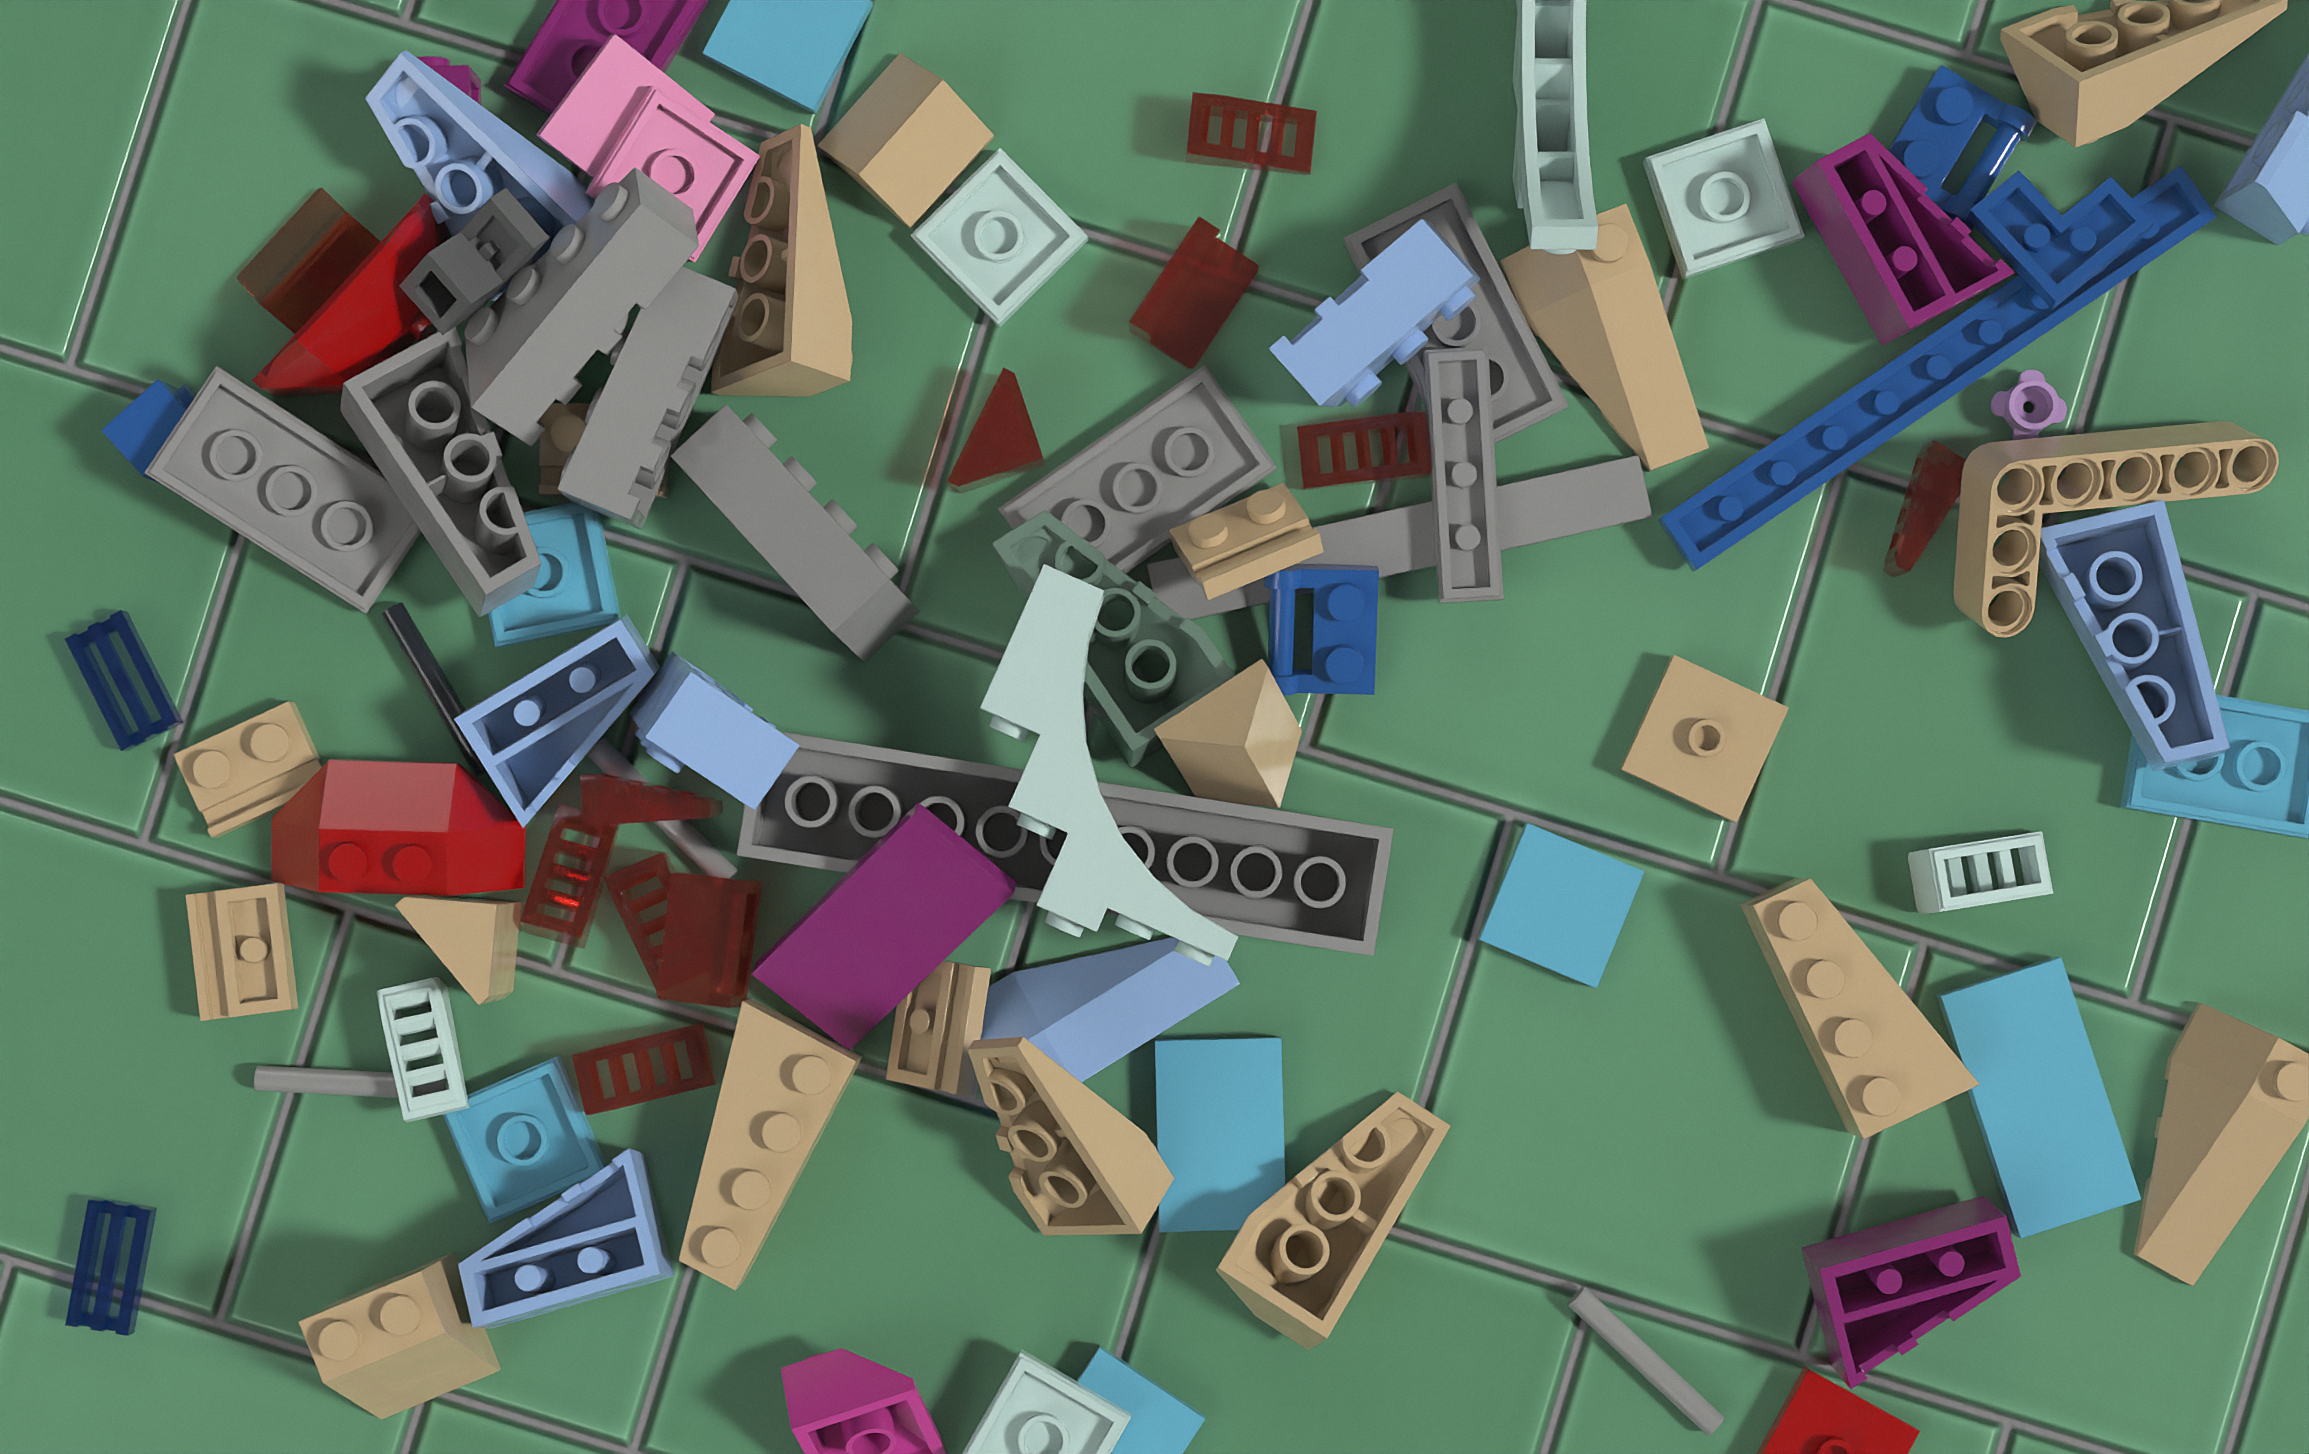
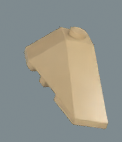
M2111 0L2110 9L2079 15L2076 7L2069 5L2050 9L2002 28L2000 40L2036 121L2076 148L2093 143L2103 136L2128 127L2287 10L2288 0Z
M799 124L761 142L758 153L760 158L755 165L743 214L746 221L752 225L742 256H733L728 274L729 277L738 280L736 291L739 300L712 362L711 393L720 396L810 397L850 382L853 361L851 350L852 317L812 131L810 127Z
M1623 204L1597 214L1598 235L1596 250H1576L1569 254H1553L1543 249H1530L1529 245L1502 259L1500 265L1509 288L1532 333L1540 337L1561 362L1560 366L1573 382L1576 380L1601 410L1603 418L1635 456L1639 455L1640 462L1650 472L1707 450L1709 446L1650 262L1628 206Z
M2197 1003L2167 1060L2164 1079L2168 1080L2162 1117H2157L2154 1137L2158 1138L2152 1174L2146 1180L2134 1248V1255L2190 1286H2194L2309 1118V1054L2277 1036L2203 1003Z
M1026 1038L974 1040L969 1046L968 1052L984 1102L998 1114L1001 1127L995 1136L1000 1150L1010 1152L1014 1168L1009 1174L1012 1189L1044 1236L1142 1234L1174 1180L1172 1173L1146 1133Z
M1396 1092L1248 1215L1215 1270L1256 1317L1308 1351L1330 1335L1448 1132L1450 1125L1406 1096Z

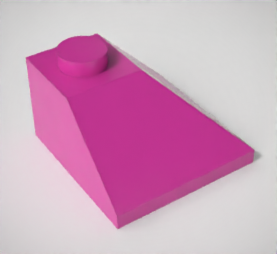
M843 1348L824 1354H815L803 1361L781 1368L791 1430L804 1454H948L913 1378Z

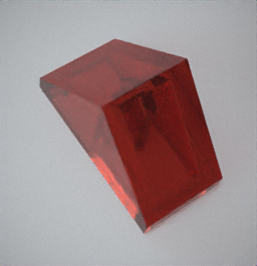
M1002 369L947 480L950 488L960 493H965L1045 466V461L1016 375L1008 369Z

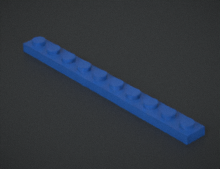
M2180 165L2132 198L2154 221L2151 230L2053 310L2020 275L2016 276L1658 519V522L1692 572L1717 557L2216 218L2217 216L2183 167Z

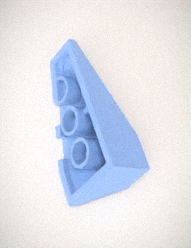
M407 50L398 55L365 98L404 166L414 169L430 199L434 201L429 205H431L435 220L438 224L444 222L452 237L462 231L492 196L507 188L549 236L544 245L533 255L535 261L530 265L532 266L550 249L553 239L562 228L569 224L575 225L593 208L595 200L584 194L587 187L573 173ZM508 286L492 300L495 302L507 290Z

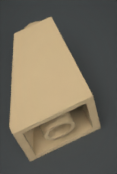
M452 1252L338 1299L300 1320L299 1325L323 1384L382 1420L500 1371L501 1367L485 1328L472 1327L459 1272V1263L455 1253Z

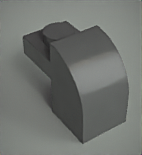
M505 188L492 196L461 232L430 251L401 283L400 287L438 331L444 335L502 292L522 267L530 266L535 261L533 255L544 245L549 236L509 190Z

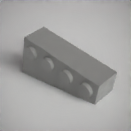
M636 167L619 183L613 182L607 185L597 196L593 208L575 225L569 224L562 228L553 239L550 249L532 266L522 267L511 279L507 290L490 307L484 306L478 309L468 321L464 335L471 408L532 446L546 429L544 424L538 421L555 399L565 405L571 400L582 386L580 380L576 377L595 351L598 349L608 355L623 338L622 333L628 323L631 308L636 305L646 310L699 247L693 209Z
M682 266L646 310L640 309L631 331L624 329L622 333L623 338L614 347L610 364L614 365L604 389L599 388L596 391L586 415L585 423H587V426L577 447L574 446L570 452L561 474V482L557 489L570 501L642 530L671 462V455L676 450L738 303L739 296L736 288Z
M454 327L444 335L437 332L344 382L340 411L480 618L534 587L541 566V560L515 489L510 486L501 460L502 453L494 432L491 433L486 417L471 408L468 367L461 351L462 343L456 327Z
M726 404L683 443L671 457L823 623L861 660L867 661L919 612L913 603L890 580L899 570L874 543L864 551L849 536L858 526L833 499L824 507L816 501L809 491L818 483L792 455L783 464L775 457L769 448L777 439L752 412L742 421Z

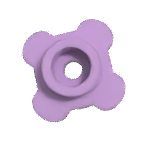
M2037 370L2022 372L2015 386L2008 391L1995 393L1990 402L1992 413L1995 416L2003 417L2012 428L2013 440L2038 438L2039 431L2051 423L2057 424L2063 421L2067 413L2066 403L2058 398L2054 388L2045 382L2044 375ZM2028 401L2033 404L2034 410L2032 413L2024 411L2023 404Z

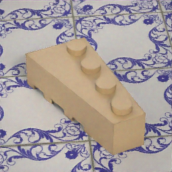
M1794 878L1740 904L1848 1133L1862 1139L1868 1138L1980 1085L1811 878Z
M753 998L742 1001L679 1261L733 1290H737L747 1278L863 1056L852 1050H847L837 1042Z

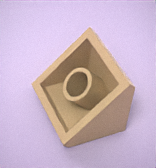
M899 53L817 147L908 228L913 230L993 140L994 134L942 78L902 53Z
M1261 659L1154 728V731L1190 790L1197 798L1280 809L1302 729L1268 666Z
M425 895L404 897L395 905L478 1005L502 1000L513 992L521 902Z

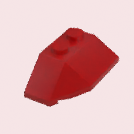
M424 193L411 207L409 212L277 355L252 379L260 389L276 397L342 394L344 382L407 349L415 339L420 342L430 337L437 330L400 287L401 283L430 251L448 240L447 226L444 222L438 224L433 216L431 205H429L434 202Z
M330 759L271 818V881L315 892L451 896L520 889L526 887V825L522 828L514 813H511L490 790L459 762Z

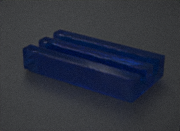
M120 610L110 615V619L104 622L98 621L88 626V630L65 638L121 751L128 752L184 723L128 611ZM117 631L161 716V719L154 723L109 635ZM94 643L139 729L134 733L90 648V645Z
M98 1197L88 1199L66 1317V1326L90 1327V1330L101 1332L105 1330L116 1331L115 1334L129 1336L135 1332L157 1212L156 1207ZM107 1213L111 1214L94 1311L89 1312L88 1308L105 1215ZM127 1217L136 1218L119 1315L112 1316L109 1314Z

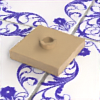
M1672 655L1619 770L1728 821L1737 822L1789 707L1683 658Z

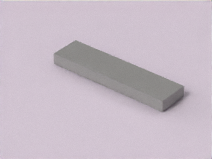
M1488 347L1425 350L1423 352L1438 604L1502 601L1504 597Z

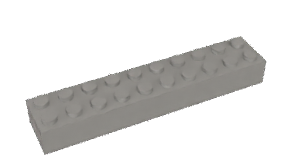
M786 732L781 733L794 740L800 746L755 811L746 804L744 807L737 850L738 856L847 873L919 802L1017 882L1015 892L1010 899L1035 903L1039 901L1068 835L1067 832L1057 828L1051 840L1016 824L1021 812L1008 806L1024 770ZM1097 782L1100 793L1125 841L1150 873L1193 911L1237 935L1374 956L1394 828ZM1109 908L1105 912V914L1119 915L1118 912Z

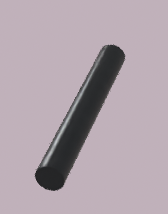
M403 602L391 606L380 614L474 775L479 777L487 773V770L454 720L466 710Z

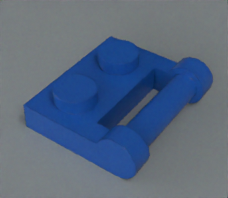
M1941 65L1932 75L1887 150L1928 188L1925 194L1952 220L1958 217L1972 231L1975 226L1967 218L1970 209L1986 197L2018 142L2028 140L2037 125V121L2025 110L2002 102ZM1982 120L1997 130L1959 193L1952 195L1940 187Z
M1294 564L1264 577V587L1270 589L1268 668L1283 696L1297 693L1374 695L1379 583L1378 566ZM1313 588L1311 669H1293L1295 589Z

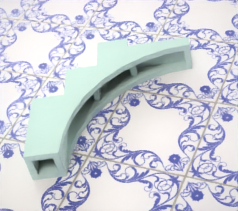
M1515 0L1518 13L1512 82L1518 112L1512 178L1517 207L1524 209L1530 249H1543L1553 254H1569L1576 250H1596L1598 221L1593 197L1587 123L1586 0Z
M1044 564L980 707L983 711L993 714L989 727L1023 742L1029 731L1040 735L1008 807L1021 812L1016 823L1017 825L1052 840L1057 828L1068 833L1037 903V906L1049 911L1044 922L1080 938L1084 927L1097 932L1105 912L1109 908L1119 913L1114 925L1148 940L1151 939L1155 929L1179 939L1174 950L1175 952L1209 967L1214 956L1228 961L1238 936L1193 911L1150 873L1123 838L1100 793L1086 742L1083 688L1089 642L1105 594L1104 590Z

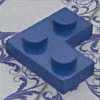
M2019 170L1972 207L1967 217L2052 310L2145 236L2154 224V221L2112 177L2108 178L2065 214L2061 215Z

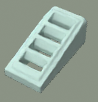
M2042 831L1919 850L1908 854L1915 903L1919 914L2053 894ZM2018 848L2024 879V885L2022 886L2016 885L2010 849ZM1989 852L1993 854L1999 888L1997 890H1993L1987 858V853ZM1967 856L1972 894H1967L1961 862V857Z
M434 977L378 990L377 998L404 1121L407 1123L468 1109L469 1103L448 987L440 978ZM431 1004L432 1012L405 1018L401 1017V1011ZM436 1028L437 1038L406 1045L405 1035ZM442 1054L443 1064L411 1071L409 1061ZM443 1079L448 1080V1090L415 1097L414 1086Z

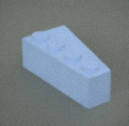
M2164 500L2041 528L2038 564L2152 770L2156 771L2214 758L2230 749Z

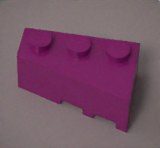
M1870 133L1815 161L1791 181L1882 346L1987 291L2015 273L2002 259L1995 262L1968 236L1971 230L1958 217L1952 220L1925 194L1928 188Z
M1984 1196L1801 1247L1831 1366L1850 1390L1868 1379L1865 1375L1867 1372L1897 1352L1904 1355L1919 1345L1916 1341L1918 1338L1948 1318L1955 1321L2021 1277L2007 1217Z

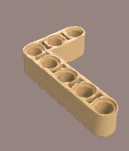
M2228 421L2000 441L1980 445L1970 453L1962 471L1953 590L1954 602L1960 612L1994 636L2007 638L2017 635L2031 621L2035 609L2042 514L2146 504L2160 500L2167 502L2253 493L2267 486L2276 475L2279 465L2278 452L2274 445L2266 439ZM2182 457L2181 462H2180L2179 465L2176 467L2177 462H2178L2179 459ZM2123 462H2125L2123 468L2117 474L2118 468L2121 466ZM2067 466L2066 472L2064 473L2062 478L2057 481L2059 474ZM2008 472L2006 480L1998 487L1999 480ZM2004 533L1999 544L1993 547L1998 536ZM1997 594H1999V595H1998V598L1996 599V601L1994 602V604H1992V605L1989 607V604H1990V602L1992 601V599H1993Z

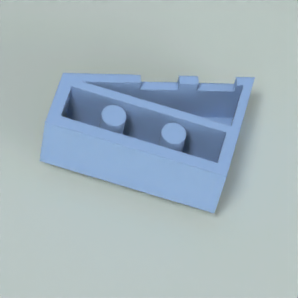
M1420 219L1361 269V276L1335 300L1328 297L1315 308L1314 312L1317 317L1289 342L1285 336H1282L1269 348L1319 406L1342 407L1348 401L1353 408L1357 407L1382 384L1376 375L1394 358L1400 365L1408 361L1428 342L1429 339L1423 332L1441 315L1447 321L1452 320L1476 297L1470 288L1481 278L1431 222Z
M625 614L468 708L454 720L522 828H524L654 676L660 666L629 616Z
M673 651L629 712L639 727L635 735L641 739L640 743L647 748L646 752L676 773H679L686 764L754 811L800 746L794 740L775 729L776 726L762 716L759 718L753 714V708L724 685Z
M630 1148L612 1159L613 1162L581 1184L577 1183L562 1193V1197L531 1218H525L458 1264L473 1328L493 1329L675 1276L644 1153Z

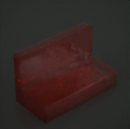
M318 188L239 273L237 280L264 309L296 334L381 240L345 210L323 188Z
M1200 216L1129 321V331L1188 370H1192L1197 366L1257 275L1259 269L1254 261L1219 239L1220 229Z
M682 872L672 874L656 995L659 999L723 1008L741 1007L742 1001L747 1000L762 881Z

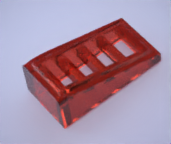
M1193 92L1186 163L1310 175L1317 111L1225 95ZM1210 116L1222 117L1220 145L1207 143ZM1235 118L1247 120L1244 149L1232 147ZM1260 121L1272 122L1269 153L1257 151ZM1285 124L1297 125L1294 157L1282 155Z
M1425 411L1396 413L1297 427L1303 490L1428 478L1431 474ZM1406 430L1409 462L1398 464L1394 431ZM1380 433L1384 466L1372 467L1369 434ZM1355 435L1358 469L1346 470L1343 436ZM1330 438L1333 472L1321 474L1318 439Z
M1935 440L1922 446L1917 454L1888 548L1883 572L1893 578L1911 571L1961 493L1962 471L1966 459Z
M605 773L581 775L583 823H587V826L720 817L719 814L723 813L722 800L715 799L713 796Z
M559 803L520 919L522 928L526 933L578 948H585L621 824L620 820ZM567 829L600 838L597 848L564 840ZM560 854L592 863L589 872L558 864ZM553 880L584 888L581 897L552 890ZM546 905L574 912L573 922L545 915Z
M668 852L656 854L604 877L613 902L657 994L717 968ZM658 876L662 888L633 899L629 888ZM669 899L673 911L643 923L640 911ZM680 923L685 934L655 947L653 946L649 935ZM691 946L696 957L666 970L663 969L660 958Z
M703 1022L579 1051L572 1055L586 1116L717 1084ZM685 1040L693 1076L681 1079L673 1043ZM659 1046L667 1083L656 1085L648 1049ZM629 1053L634 1055L641 1089L633 1091L630 1090L623 1055ZM605 1059L608 1061L615 1095L608 1097L604 1096L597 1061Z

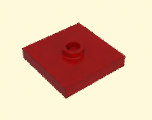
M1804 1366L1756 1454H1908L1920 1430Z

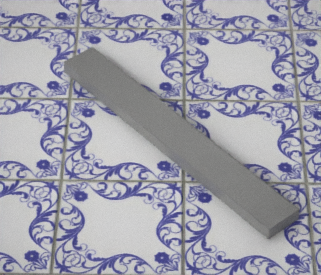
M1639 455L1497 487L1501 551L1653 517ZM1432 501L1313 527V529L1316 528L1320 533L1324 552L1297 563L1378 566L1379 579L1436 566ZM1180 558L1147 564L1152 591L1156 593V598L1184 619L1187 617L1192 621L1268 604L1270 601V589L1264 587V577L1207 601L1200 584H1196ZM1313 588L1295 589V597L1313 594Z

